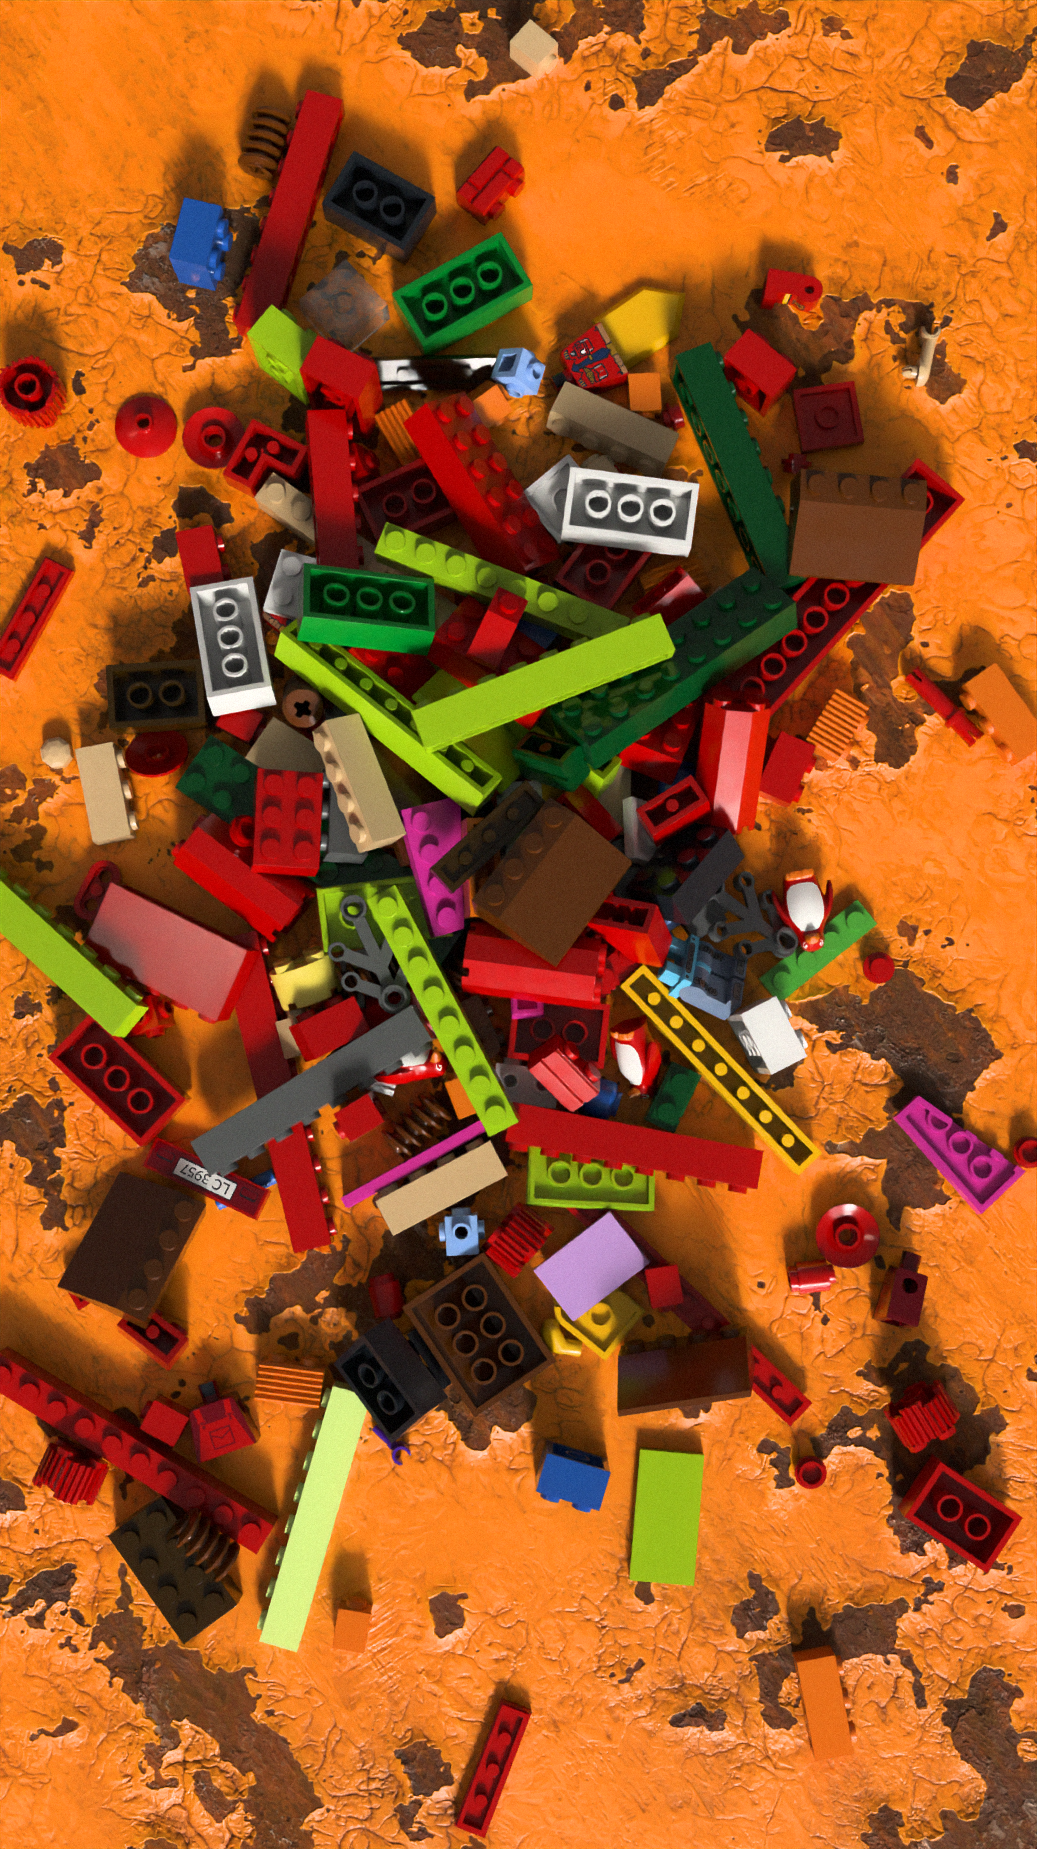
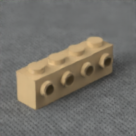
M565 381L550 410L546 425L547 428L553 430L559 436L573 439L587 449L609 455L614 461L625 463L638 469L642 474L655 478L661 477L679 437V433Z
M356 713L325 720L312 732L314 744L317 751L321 754L326 767L327 778L334 787L339 809L344 813L349 826L350 837L356 844L358 852L361 853L393 844L404 836L406 831L360 714Z
M482 1137L465 1145L467 1152L457 1157L452 1152L437 1160V1168L427 1172L424 1167L408 1176L410 1182L401 1187H398L395 1182L380 1190L379 1192L382 1197L378 1198L375 1202L392 1235L394 1236L508 1176V1172L491 1139L484 1142Z

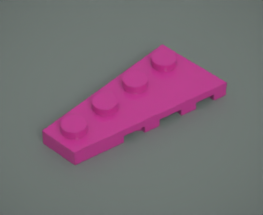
M451 798L398 811L406 831L403 838L430 938L463 930V884L454 893L450 894L429 871L433 864L461 840V807Z
M919 1095L912 1098L892 1117L976 1214H982L1026 1172L1018 1165H1013L1003 1157L1004 1155L994 1148H989L970 1131L958 1126L950 1117Z

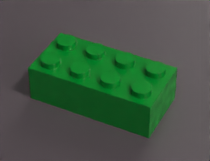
M499 232L393 292L392 298L397 314L421 354L435 355L532 300L533 284L502 232Z
M309 563L303 564L298 585L297 641L428 655L435 635L434 579Z

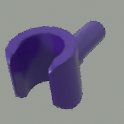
M378 1424L372 1429L391 1449L393 1461L398 1465H403V1461L396 1455V1452L402 1449L411 1456L409 1445L404 1441H394L391 1443Z

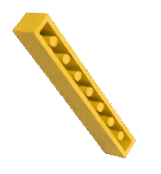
M644 964L618 987L793 1173L800 1175L822 1154L676 998L668 995L669 990Z

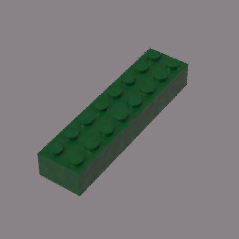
M711 342L677 354L674 357L670 379L749 569L754 566L787 595L794 593L801 588L807 577L788 575L789 525H787L783 516L785 507L781 497L774 495L771 487L773 479L767 466L763 467L759 459L761 451L758 441L755 437H750L746 428L749 426L747 415L743 408L738 409L734 399L737 396L734 384L731 379L726 380L722 370L724 369L722 355L719 350L714 351Z
M753 566L666 627L675 647V652L671 658L560 701L550 707L556 733L567 743L581 745L585 755L584 760H587V763L594 770L598 769L711 689V687L797 628L796 601Z

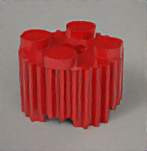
M30 354L24 360L18 358V362L13 360L11 366L7 365L5 368L0 369L2 371L0 374V401L10 416L25 427L29 425L30 428H33L35 425L37 428L47 429L53 426L58 420L57 416H62L61 410L66 408L63 404L67 403L65 398L67 397L66 387L53 367L49 366L45 359L41 360L39 356L35 358Z
M519 1201L500 1223L505 1228L503 1229L501 1226H498L481 1247L486 1251L485 1254L488 1258L514 1279L522 1271L521 1268L534 1257L546 1242L547 1237L555 1229L528 1205H523Z
M940 1379L934 1380L932 1385H927L925 1381L921 1380L918 1383H913L912 1386H908L903 1390L905 1395L899 1402L893 1404L890 1401L883 1408L884 1414L902 1444L911 1453L923 1450L932 1439L939 1437L940 1440H945L957 1431L954 1424L957 1423L960 1412Z
M56 1436L55 1441L48 1444L32 1479L33 1485L39 1488L42 1485H47L48 1488L55 1492L53 1497L59 1501L62 1500L64 1503L77 1505L78 1500L87 1501L86 1505L93 1506L108 1473V1463L87 1447L85 1451L73 1447V1441L62 1436Z

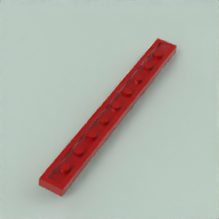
M567 1208L586 1228L609 1211L604 1209ZM610 1210L649 1259L650 1263L646 1266L667 1262L615 1210ZM641 1269L635 1276L645 1284L643 1269ZM679 1273L684 1303L677 1304V1310L672 1311L692 1331L698 1329H706L707 1332L720 1331L721 1327L731 1324ZM751 1344L755 1359L752 1390L791 1426L812 1402Z

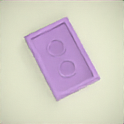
M609 1210L535 1267L533 1271L574 1322L648 1265L650 1261Z

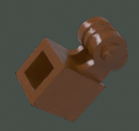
M479 994L460 1003L476 1034L480 1037L479 1040L490 1059L496 1056L499 1049L507 1045L501 1028L494 1029L489 1017L495 1014L488 998L481 1000Z

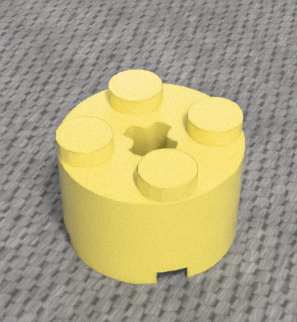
M320 945L303 951V957L291 960V957H285L272 963L274 970L269 975L284 1011L290 1010L288 1004L295 1003L297 1009L325 1000L332 996L330 990L334 987L337 988L338 992L342 990L335 972V963L330 959L328 953H324Z

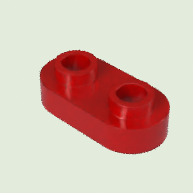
M101 860L91 866L73 903L74 910L80 918L88 921L95 920L110 883L122 882V872L118 865L108 860ZM109 871L112 878L109 882L104 883L102 875L104 872ZM94 899L97 902V907L95 910L89 911L87 904L90 900Z

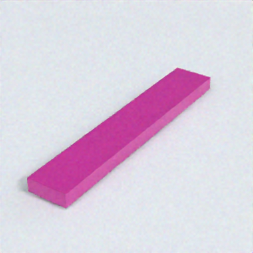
M479 1119L341 1197V1200L346 1208H350L486 1132Z

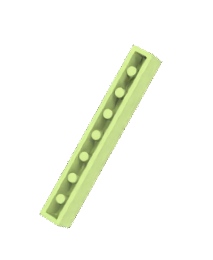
M335 1381L332 1389L326 1387L321 1407L326 1408L323 1420L317 1419L312 1438L317 1440L314 1452L308 1450L303 1465V1470L308 1471L305 1483L299 1482L293 1500L299 1503L296 1515H289L284 1533L290 1535L287 1547L280 1546L275 1565L280 1566L278 1578L271 1577L266 1597L271 1598L269 1609H262L257 1624V1629L262 1630L259 1642L294 1652L298 1651L367 1413L366 1407L350 1385L340 1381Z

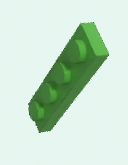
M857 899L825 924V941L821 949L808 952L799 945L791 956L783 958L758 978V980L772 997L776 996L779 1001L784 1000L876 926L877 923Z

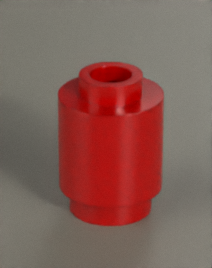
M825 1258L794 1262V1266L787 1267L791 1293L799 1292L801 1295L830 1291V1284L836 1283L834 1267L832 1264H827Z
M393 1272L369 1278L370 1287H368V1292L375 1318L382 1317L383 1321L389 1317L391 1320L401 1318L400 1311L404 1310L402 1306L405 1305L399 1279H395Z

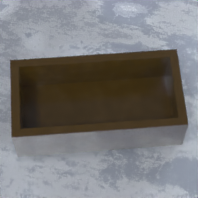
M159 1494L118 1524L108 1537L179 1639L185 1644L237 1606L243 1594L228 1573L218 1582L213 1580L217 1572L216 1569L205 1574L203 1571L207 1561L205 1560L199 1565H195L194 1560L198 1553L194 1552L189 1557H186L184 1555L188 1546L186 1543L180 1548L174 1547L178 1538L177 1535L166 1540L170 1528L185 1511L179 1505Z

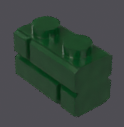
M532 731L528 732L512 751L516 763L519 764L518 768L523 778L571 793L576 791L590 773L587 760H584L585 755L581 745L567 743L566 741Z
M670 1061L643 1119L671 1133H675L680 1122L679 1118L683 1116L702 1075Z

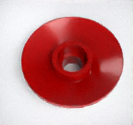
M143 396L132 399L121 408L116 417V437L123 449L135 457L154 458L160 456L172 446L177 436L178 425L175 414L164 401L155 397ZM143 419L149 420V425L146 428L139 427V423Z
M207 407L197 411L188 419L183 429L182 441L187 455L194 463L207 469H221L227 466L245 431L241 421L231 411L221 407ZM215 437L221 439V443L218 446L210 444L211 440Z
M176 731L143 733L128 745L125 759L129 769L135 774L149 778L161 777L173 773L185 763L189 754V747L186 739Z
M840 1204L830 1208L822 1215L816 1227L815 1240L819 1252L829 1263L840 1268L852 1269L866 1264L875 1255L880 1243V1231L875 1218L866 1209L854 1204ZM844 1229H849L851 1232V1237L847 1241H843L840 1238V1233Z

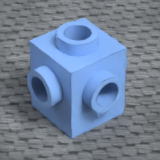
M524 347L500 349L491 378L498 384H501L512 397L522 398L523 395H537L545 365L535 357L532 351Z
M470 1207L451 1208V1214L445 1215V1222H439L440 1242H446L447 1256L474 1255L480 1252L479 1240L485 1239L484 1220H478V1212L471 1213ZM463 1226L468 1230V1233L460 1235L456 1229Z

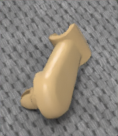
M921 326L919 343L922 349L916 366L907 365L901 369L903 371L901 372L902 376L914 378L915 387L924 386L928 380L936 341L941 333V327L939 326L935 327L933 335L926 332L925 326Z

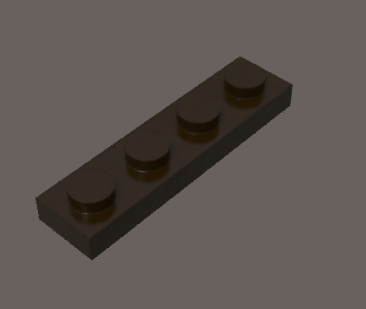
M497 354L371 357L377 365L382 391L475 389L486 380L497 384L491 378Z
M525 780L433 864L429 871L450 894L454 893L536 816L545 804V800Z

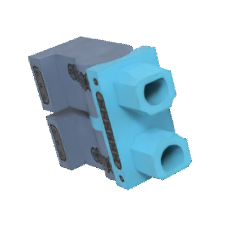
M693 934L685 941L671 936L673 940L667 957L674 960V963L666 960L664 967H660L658 970L657 979L670 985L669 996L676 999L680 996L685 1002L725 1021L741 1006L744 989L743 981L745 980L748 959L740 961L735 956L714 949L708 942L699 941L700 938Z

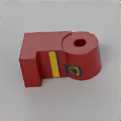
M769 268L764 278L760 309L772 310L775 303L793 305L802 312L813 310L823 293L821 281L813 276Z

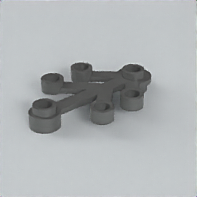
M747 871L735 875L733 886L738 892H742L745 902L744 906L725 892L724 882L710 900L714 899L741 921L730 923L718 921L712 924L708 929L710 939L718 943L726 940L729 936L756 931L766 939L755 942L744 939L735 943L733 954L736 959L743 961L751 958L754 954L771 951L779 958L791 956L798 946V937L792 929L784 927L782 919L777 914L771 897V891L773 890L768 889L756 896L753 875ZM741 878L745 880L746 886L742 883ZM766 896L769 898L770 904L767 903ZM760 908L767 911L770 925L763 920ZM717 927L721 930L722 936L717 933ZM741 946L746 949V954L742 952Z
M357 895L347 896L341 903V913L344 918L353 921L368 956L347 949L341 942H334L329 946L328 956L333 961H345L376 973L382 986L361 980L360 976L355 972H347L342 976V987L347 991L356 990L378 998L379 1005L385 1012L398 1014L410 1004L411 995L406 987L408 980L401 967L393 980L388 969L393 951L386 938L380 951L365 918L367 912L366 902ZM353 902L360 905V912L356 915H351L348 912V906ZM339 945L344 949L342 957L335 958L332 956L331 951L334 946ZM349 975L357 978V985L354 988H349L345 984V979ZM393 991L398 992L401 996V1000L397 1004H391L388 1000V995Z

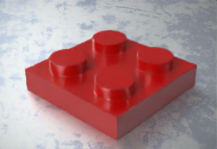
M854 381L792 390L791 398L801 454L863 445L865 440Z

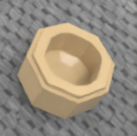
M60 737L47 739L40 748L42 761L53 769L66 768L74 758L72 746Z

